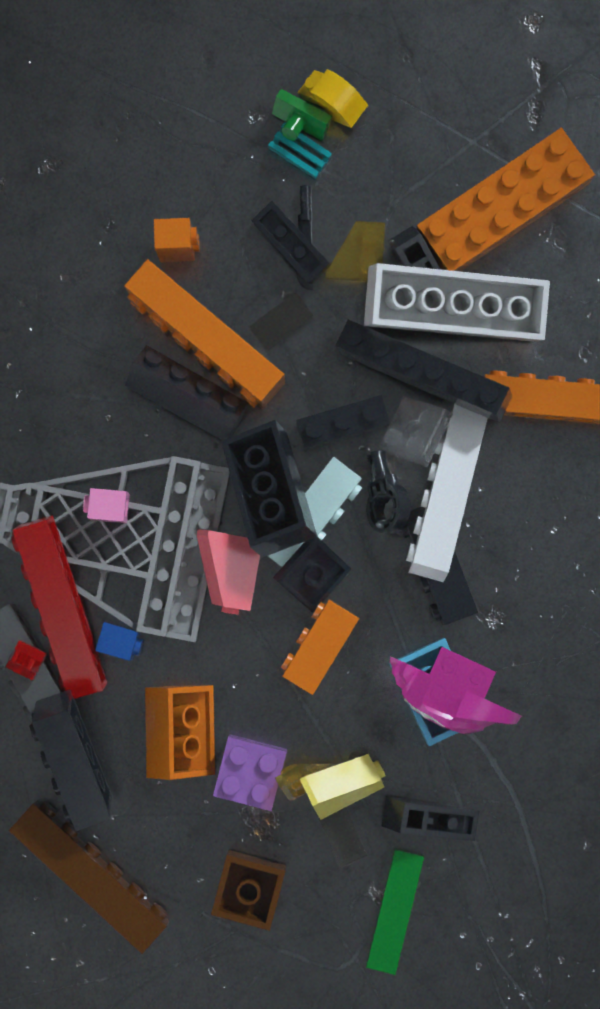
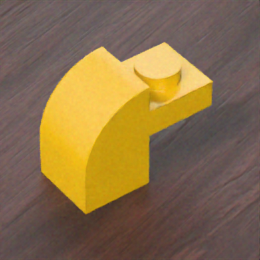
M328 69L325 73L314 70L297 92L303 100L321 106L326 113L332 116L333 121L350 128L353 127L368 107L360 93L349 82Z

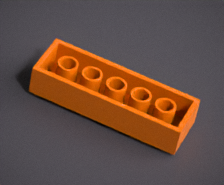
M561 127L417 224L416 229L421 233L441 270L461 272L588 186L595 173Z
M149 259L143 263L124 285L129 294L127 299L131 301L130 304L143 315L147 311L150 314L149 317L153 320L152 323L164 333L168 330L173 333L174 341L183 350L188 352L192 349L197 357L196 360L209 371L213 367L218 371L219 380L231 390L234 386L237 387L242 395L241 398L247 401L248 405L252 408L258 405L261 409H264L285 384V374Z

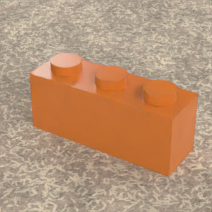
M328 600L326 605L320 602L312 615V618L316 619L311 630L305 627L296 643L301 645L295 655L289 653L281 666L285 670L282 677L311 695L315 693L360 619L331 600Z

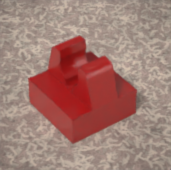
M19 640L6 668L33 681L48 653Z

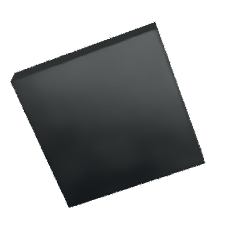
M315 537L305 541L273 578L313 613L320 602H323L349 573L351 568L319 537Z

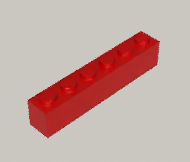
M53 515L17 526L12 530V544L15 551L20 552L23 561L21 563L22 575L26 581L29 580L32 588L30 592L31 602L35 609H39L42 618L40 620V629L44 637L48 636L51 645L49 655L52 663L58 666L60 673L58 682L61 691L64 692L70 689L74 699L103 691L108 682L99 654L95 651L96 645Z

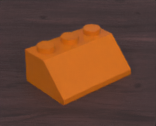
M213 685L146 687V778L174 780L215 775Z

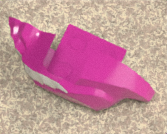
M441 647L430 674L390 656L392 674L395 677L396 685L402 689L404 701L414 711L421 714L422 717L439 726L461 734H472L483 731L485 727L493 724H517L522 717L515 712L484 699L496 672L457 653Z

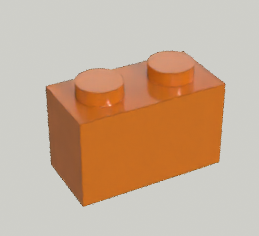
M190 218L154 219L155 251L159 261H195V252H200V241L197 227H192Z

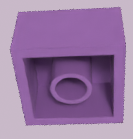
M230 734L227 739L213 796L272 811L287 749Z

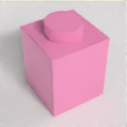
M90 488V495H85L83 512L88 513L87 518L90 520L127 523L130 494L127 491Z

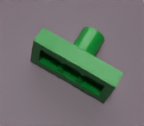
M283 89L279 91L275 98L272 114L286 121L281 130L282 135L286 139L295 141L301 131L321 141L324 139L332 119L331 115Z

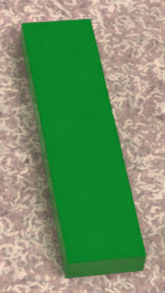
M397 848L394 849L366 968L396 975L424 855Z

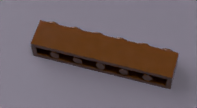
M39 800L34 802L9 829V832L143 954L167 927L169 920L166 918L168 915L166 911L157 903L151 905L144 898L145 892L137 884L126 882L121 877L123 872L114 863L110 862L107 864L100 858L101 852L95 845L90 842L85 844L78 837L79 832L75 830L72 824L67 821L65 823L61 822L55 816L57 811L46 801L41 803Z

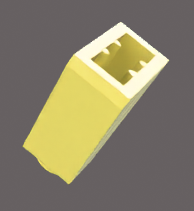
M369 754L307 775L301 778L300 781L320 820L384 788L381 778L386 775L379 761L372 762Z

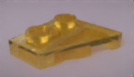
M356 221L331 263L332 265L328 268L326 279L367 281L369 266L376 263L383 264L385 223Z
M293 764L284 768L280 772L281 775L275 777L282 792L291 802L307 794L300 781L301 778L336 766V764H300L298 766Z

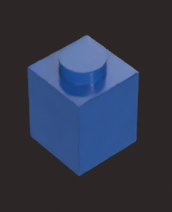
M104 622L95 651L132 661L134 655L139 657L144 639L139 638L141 632Z

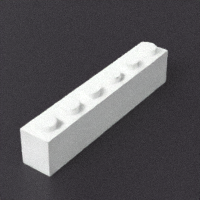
M454 404L451 412L446 411L444 414L441 428L446 429L444 438H438L434 454L439 455L437 464H431L427 480L432 481L431 489H425L420 505V507L425 508L423 517H417L413 534L418 535L416 545L410 544L406 561L411 562L409 573L444 582L449 573L488 419Z

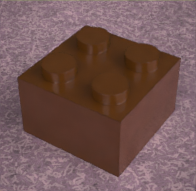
M228 850L211 915L270 931L286 872V865Z

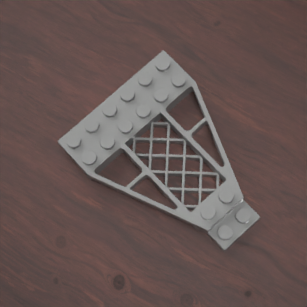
M171 456L169 458L19 485L0 483V544L16 552L11 540L12 530L21 524L41 519L43 513L46 517L50 516L45 506L59 498L67 511L54 519L55 523H59L70 515L79 528L64 537L57 527L62 544L65 545L72 556L67 557L68 563L96 568L101 573L96 596L76 584L78 593L138 632L196 643L207 591V581L196 534L197 529L219 531L230 477L229 468ZM169 465L162 506L158 508L129 502L128 509L141 512L130 520L127 518V523L122 524L112 532L104 521H100L107 535L93 543L85 529L97 521L91 520L82 526L74 514L75 511L83 507L85 495L90 494L63 489L64 485L121 474L118 491H125L128 472ZM47 493L54 494L46 500ZM63 496L83 501L70 508ZM149 513L159 515L158 525ZM146 514L154 529L140 538L132 523ZM128 526L137 540L122 549L114 535ZM82 533L90 546L76 555L67 541ZM156 533L151 555L143 541ZM111 538L119 552L105 561L96 547ZM140 544L148 558L134 567L126 552ZM93 550L101 563L79 558ZM122 555L131 569L108 564ZM150 562L148 572L138 571V569ZM110 572L142 577L146 580L137 623L102 601L106 578Z

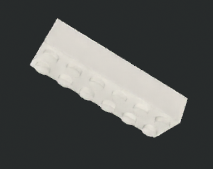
M376 263L368 268L364 326L532 342L545 340L550 281Z

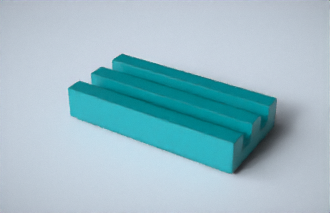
M284 122L279 132L277 131L273 141H270L268 144V148L312 178L317 179L332 157V153L302 133L299 134L296 140L323 157L322 160L295 142L286 139L281 132L286 124ZM279 142L284 143L317 165L316 169L278 145Z

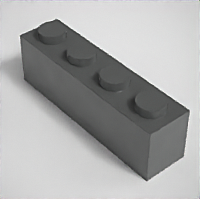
M8 604L0 609V670L7 671L11 678L8 684L16 697L21 696L26 705L23 707L24 713L32 723L31 714L34 713L36 701L61 693L62 691L58 678L46 658L33 681L6 668L19 640L40 649L16 605Z

